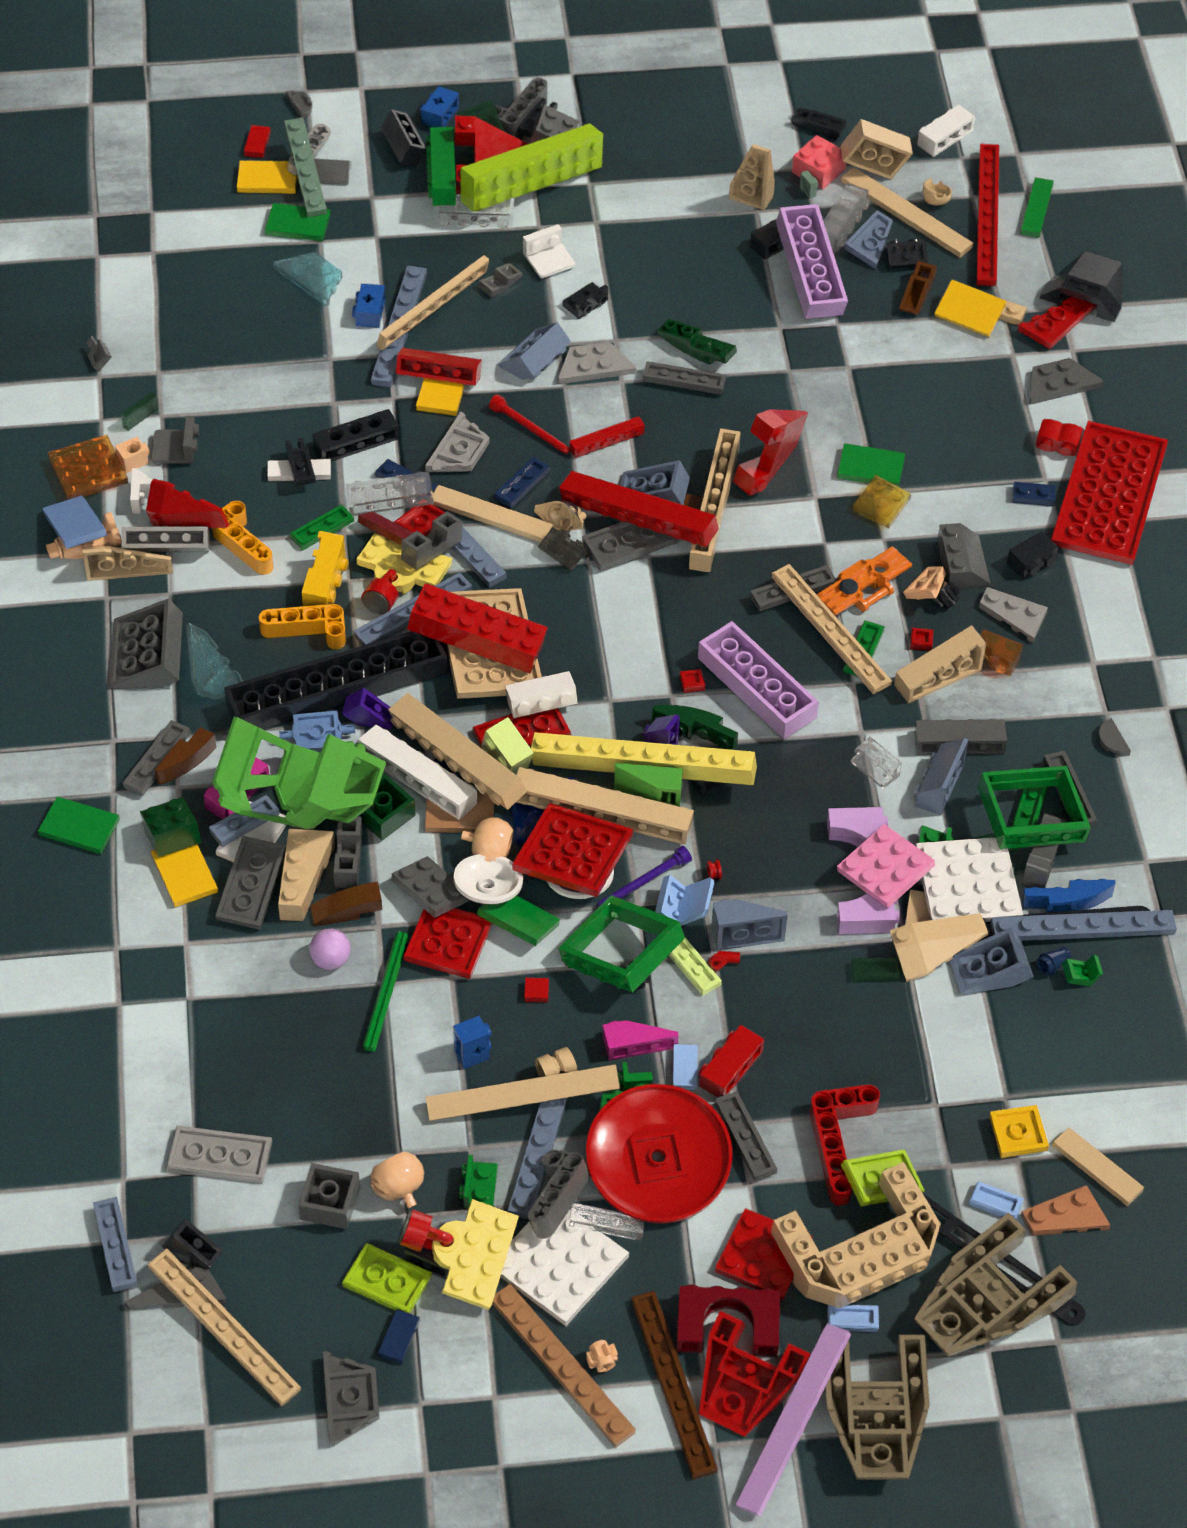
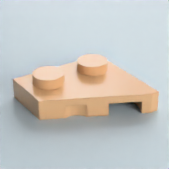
M943 566L927 567L903 591L906 599L936 598L946 575Z

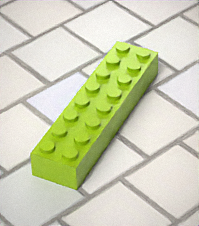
M589 123L461 167V202L470 210L476 212L601 168L603 133Z

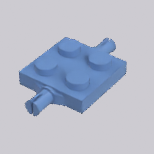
M337 711L293 715L294 724L292 730L279 731V737L284 740L293 739L296 745L321 753L327 734L341 739L342 734L355 733V725H341L338 720Z

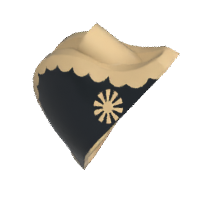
M555 500L535 505L534 512L545 522L553 524L555 530L564 532L583 528V520L586 519V514L581 512L580 507L572 502Z

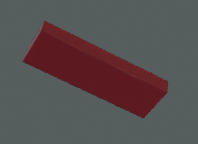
M373 511L358 515L357 522L401 546L402 540L413 534V532Z

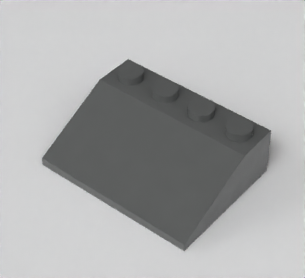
M169 598L114 619L109 687L111 689L161 688L179 681L183 612Z

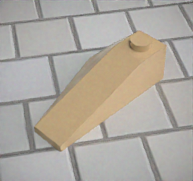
M754 144L751 145L730 183L729 199L762 210L766 209L774 196L775 184L770 149Z
M110 546L86 547L82 550L87 581L173 574L170 556Z
M981 913L910 923L890 930V934L906 982L931 974L941 963L953 959V955L962 949L969 948L988 935V931Z

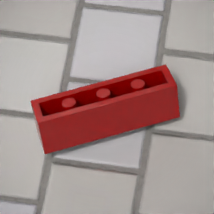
M402 348L397 354L396 374L476 386L480 380L482 359Z

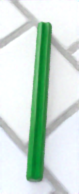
M398 931L395 935L364 1039L363 1049L365 1051L374 1052L376 1050L407 945L408 934L406 932Z

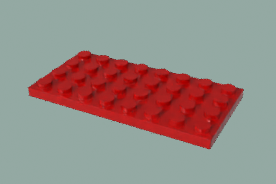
M1087 421L1051 541L1061 548L1133 565L1168 439Z

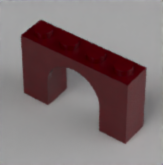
M694 1284L679 1287L677 1352L702 1353L703 1325L706 1319L718 1310L732 1309L745 1315L752 1325V1355L778 1357L780 1291H774L769 1288L751 1290L746 1287H737L735 1289L723 1288L722 1286L699 1287Z

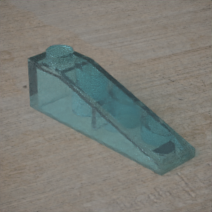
M188 623L186 629L190 671L195 691L204 698L209 697L213 700L225 697L224 687L243 682V679L237 670L232 671L229 668L228 664L230 661L227 657H223L217 652L219 647L205 630Z

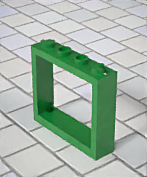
M1067 766L982 772L977 788L1000 849L1086 842L1091 826ZM1058 786L1071 822L1006 827L993 791Z
M610 895L558 950L561 955V961L568 968H573L584 975L593 976L601 982L610 983L619 989L622 988L633 993L685 939L679 921ZM614 919L658 935L626 969L583 953L585 948Z

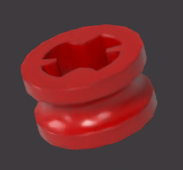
M718 859L713 863L707 861L708 878L713 880L718 878V880H721L722 869L720 861Z

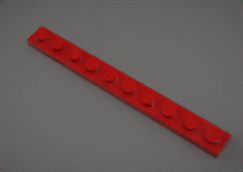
M980 143L976 285L996 286L999 145Z

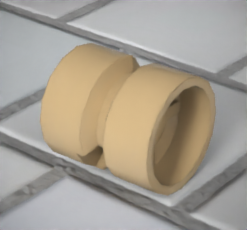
M568 1047L554 1051L553 1056L546 1054L535 1059V1067L539 1077L578 1071L575 1059Z

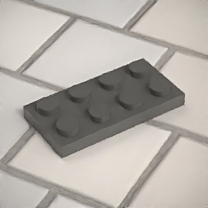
M620 522L582 536L584 546L600 571L677 544V539L672 536L657 533L644 527L641 528L628 522Z
M242 836L215 915L216 920L261 930L285 857L286 845Z

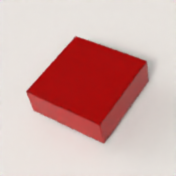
M912 628L910 649L931 651L933 630Z
M701 669L680 672L679 677L683 693L705 691Z
M525 978V1002L548 1003L549 978Z

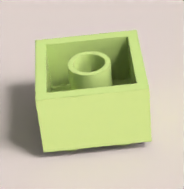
M508 717L486 730L481 749L516 775L519 767L525 769L529 767L533 751Z

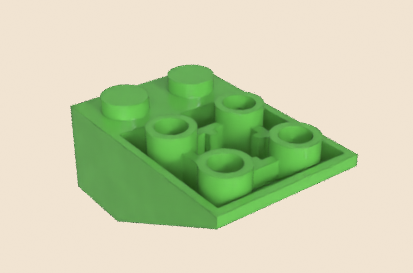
M615 763L614 791L617 790L622 793L641 796L646 799L680 807L683 769Z

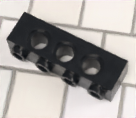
M386 409L313 433V448L319 459H330L332 462L399 440V425L390 409Z

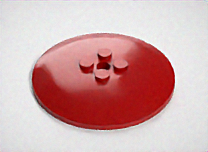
M649 1084L634 1087L618 1094L599 1111L587 1137L586 1162L596 1189L615 1209L629 1217L644 1222L671 1223L685 1220L700 1213L719 1196L731 1170L732 1145L725 1123L707 1101L693 1092L680 1087L666 1084ZM656 1152H660L665 1156V1160L655 1162L651 1156Z

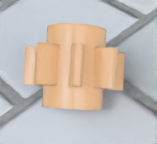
M605 1340L596 1341L589 1346L590 1351L586 1353L590 1369L596 1367L598 1372H606L615 1366V1361L618 1360V1352L615 1345L611 1344L608 1346Z

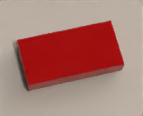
M251 125L244 149V156L264 158L271 133L270 127Z

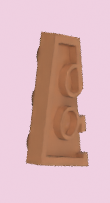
M1087 1185L1023 1210L1021 1213V1217L1032 1236L1061 1234L1063 1231L1070 1230L1087 1232L1088 1229L1100 1228V1230H1109L1110 1223Z

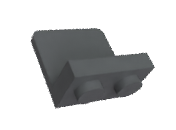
M186 416L185 430H155L152 449L153 463L193 464L194 452L198 451L196 437H199V424H195L194 416Z

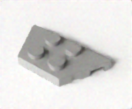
M610 342L570 347L559 375V384L636 374V366Z
M460 412L425 465L426 471H472L489 445V437L480 431L474 422L470 423L463 412Z

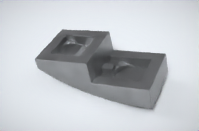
M511 263L495 268L494 275L479 280L478 287L488 296L494 297L514 285L523 276V273Z

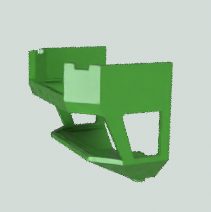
M234 717L212 782L214 788L219 792L220 797L218 800L220 806L242 816L303 829H312L325 819L349 824L371 807L386 762L365 752L366 749L363 743L345 742L331 734H327L322 751L319 753L292 744L238 717ZM261 740H265L284 750L276 775H251L250 773ZM274 786L281 808L289 812H287L286 817L252 811L245 790Z

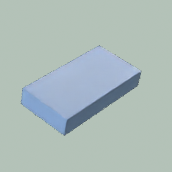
M674 1044L673 1086L686 1090H697L698 1045Z
M977 1181L969 1205L1000 1217L1009 1212L1017 1219L1024 1198Z
M828 1305V1324L850 1332H878V1306L846 1305L839 1309Z

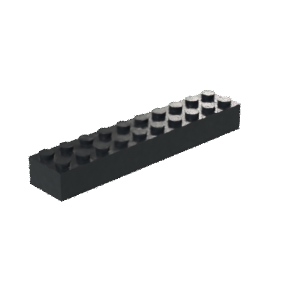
M410 631L224 687L225 702L232 720L234 717H238L252 725L265 729L292 721L295 714L316 713L344 705L347 696L362 688H365L373 695H377L447 674V655L440 641Z

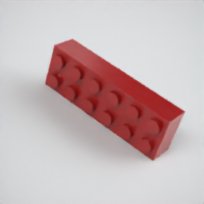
M427 583L424 584L411 610L407 630L529 674L541 651L548 629L546 626Z

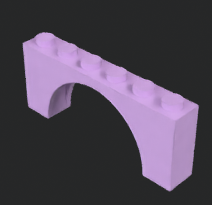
M883 807L828 809L827 829L829 840L843 841L859 847L883 824L888 826V818L883 816ZM867 893L851 901L838 902L837 922L839 934L890 933V930L895 929V924H899V910H895L894 904H897V900L889 908H886Z

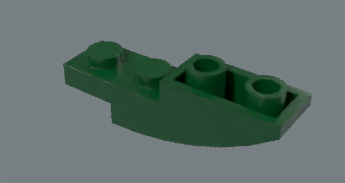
M668 319L657 330L658 334L675 348L710 365L714 360L726 364L737 352L736 345L704 336L702 329L672 319Z
M654 705L652 708V722L656 718L675 714L679 715V736L690 740L696 734L700 738L711 741L723 749L735 750L737 747L738 732L723 726V717L702 709L680 705Z

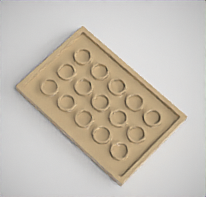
M521 588L452 592L528 620ZM446 644L457 699L507 696L505 685L542 677L538 659L529 674Z

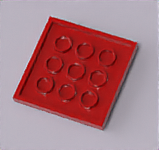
M549 803L514 860L512 870L598 897L631 840L633 829Z

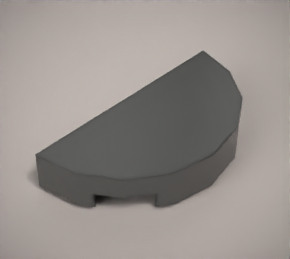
M293 90L285 92L287 100L300 118L308 117L313 108L311 98L306 93H295Z
M1110 718L1104 721L1100 726L1098 735L1102 748L1107 752L1117 753L1121 757L1130 756L1131 750L1113 719Z

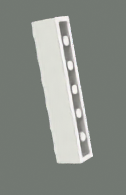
M375 725L358 739V743H363L365 746V752L386 762L384 768L386 773L421 796L429 799L458 820L462 819L477 805V789L473 785L467 784L454 773H450L441 767L437 762H433L425 757L420 751H416L408 746L405 741L391 735L388 730Z

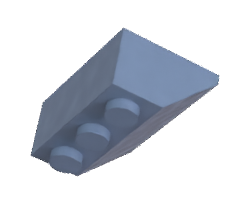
M556 322L535 329L505 356L498 365L521 380L527 378L535 379L542 373L540 370L543 367L546 368L554 362L553 358L555 356H559L567 350L565 347L571 341L559 323Z
M962 738L943 743L937 752L934 751L932 753L929 763L931 767L930 769H925L922 776L924 782L922 785L918 784L914 797H917L916 807L942 815L964 767L969 739Z

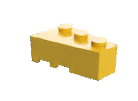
M319 531V549H314L312 556L316 558L312 568H308L302 589L303 606L328 605L335 602L336 588L341 586L343 571L346 572L348 568L343 535Z

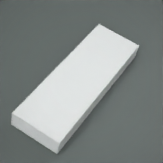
M330 459L311 460L316 480L331 479ZM288 460L268 461V481H294Z

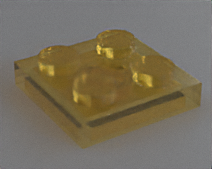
M875 475L853 505V510L889 529L911 499V493Z

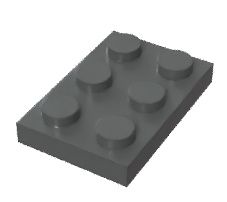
M428 856L392 873L391 880L434 918L470 901V899L463 896L457 890L454 878Z

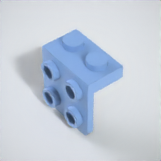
M671 875L663 877L655 912L679 921L681 926L704 918L709 910L714 880L707 878L685 887Z

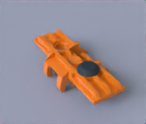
M892 546L873 559H861L840 572L837 582L816 595L835 616L852 605L865 612L869 609V606L884 596H890L894 593V588L889 581L912 567V563ZM882 567L886 571L879 573L875 571V568ZM867 586L873 589H880L866 599H863L862 590Z

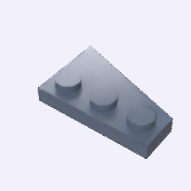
M877 210L848 239L844 249L876 269L893 220Z

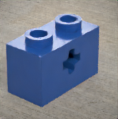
M438 86L434 93L430 94L426 104H423L420 109L422 124L429 127H445L459 108V93Z
M361 283L360 291H356L355 303L357 305H353L352 317L356 320V326L380 328L386 301L385 285Z
M480 1016L453 1026L454 1052L463 1069L490 1059L489 1049H492L489 1037L492 1036L489 1025L483 1023Z

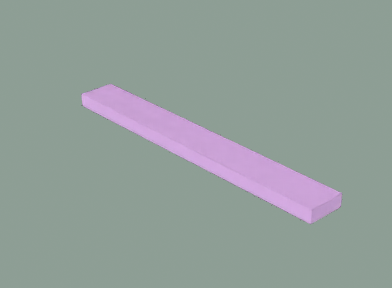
M828 1323L826 1324L736 1503L738 1508L761 1517L851 1336L849 1331Z

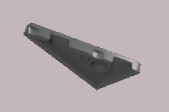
M196 1266L187 1269L220 1304L226 1303L225 1295L208 1269ZM163 1283L125 1301L128 1310H147L149 1306H162L163 1308L184 1307L180 1300Z

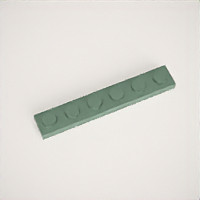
M304 118L284 120L307 217L327 214Z

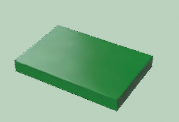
M273 203L265 228V235L323 242L331 210L327 209V214L307 217L304 206Z
M844 443L837 478L899 488L905 453Z
M57 796L41 824L38 834L42 837L102 854L120 821V817L118 814Z
M518 896L499 904H483L477 914L534 946H537L555 930L561 920Z

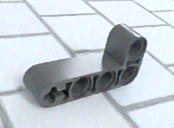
M543 78L533 79L508 109L498 105L488 106L486 108V123L514 137L519 134L517 133L518 125L542 98L547 99V81Z
M1044 813L1041 825L1066 823V819ZM1059 845L1033 847L1026 864L1022 882L1023 886L1046 888Z
M551 1150L542 1157L543 1166L550 1180L527 1215L537 1238L545 1239L555 1233L590 1179L587 1165L583 1156L579 1153Z

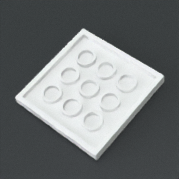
M996 838L916 843L917 848L935 860V866L921 878L930 920L981 913L984 922H991L992 917L1023 916L1009 850L1000 849Z
M569 1210L555 1233L545 1239L537 1238L530 1222H528L511 1240L500 1278L511 1284L516 1290L567 1326L629 1257V1252Z

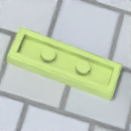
M686 938L668 955L702 996L721 986L722 980Z

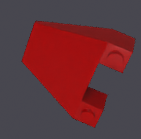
M455 116L454 145L474 146V163L528 145L475 116ZM456 165V194H461V167L467 165Z
M770 409L756 414L750 432L765 443L763 452L760 457L739 464L732 482L748 495L762 492L797 446L808 412Z
M720 1311L709 1333L699 1415L746 1437L793 1392L811 1353L788 1343L779 1365L776 1367L737 1348L736 1346L746 1325L743 1321Z

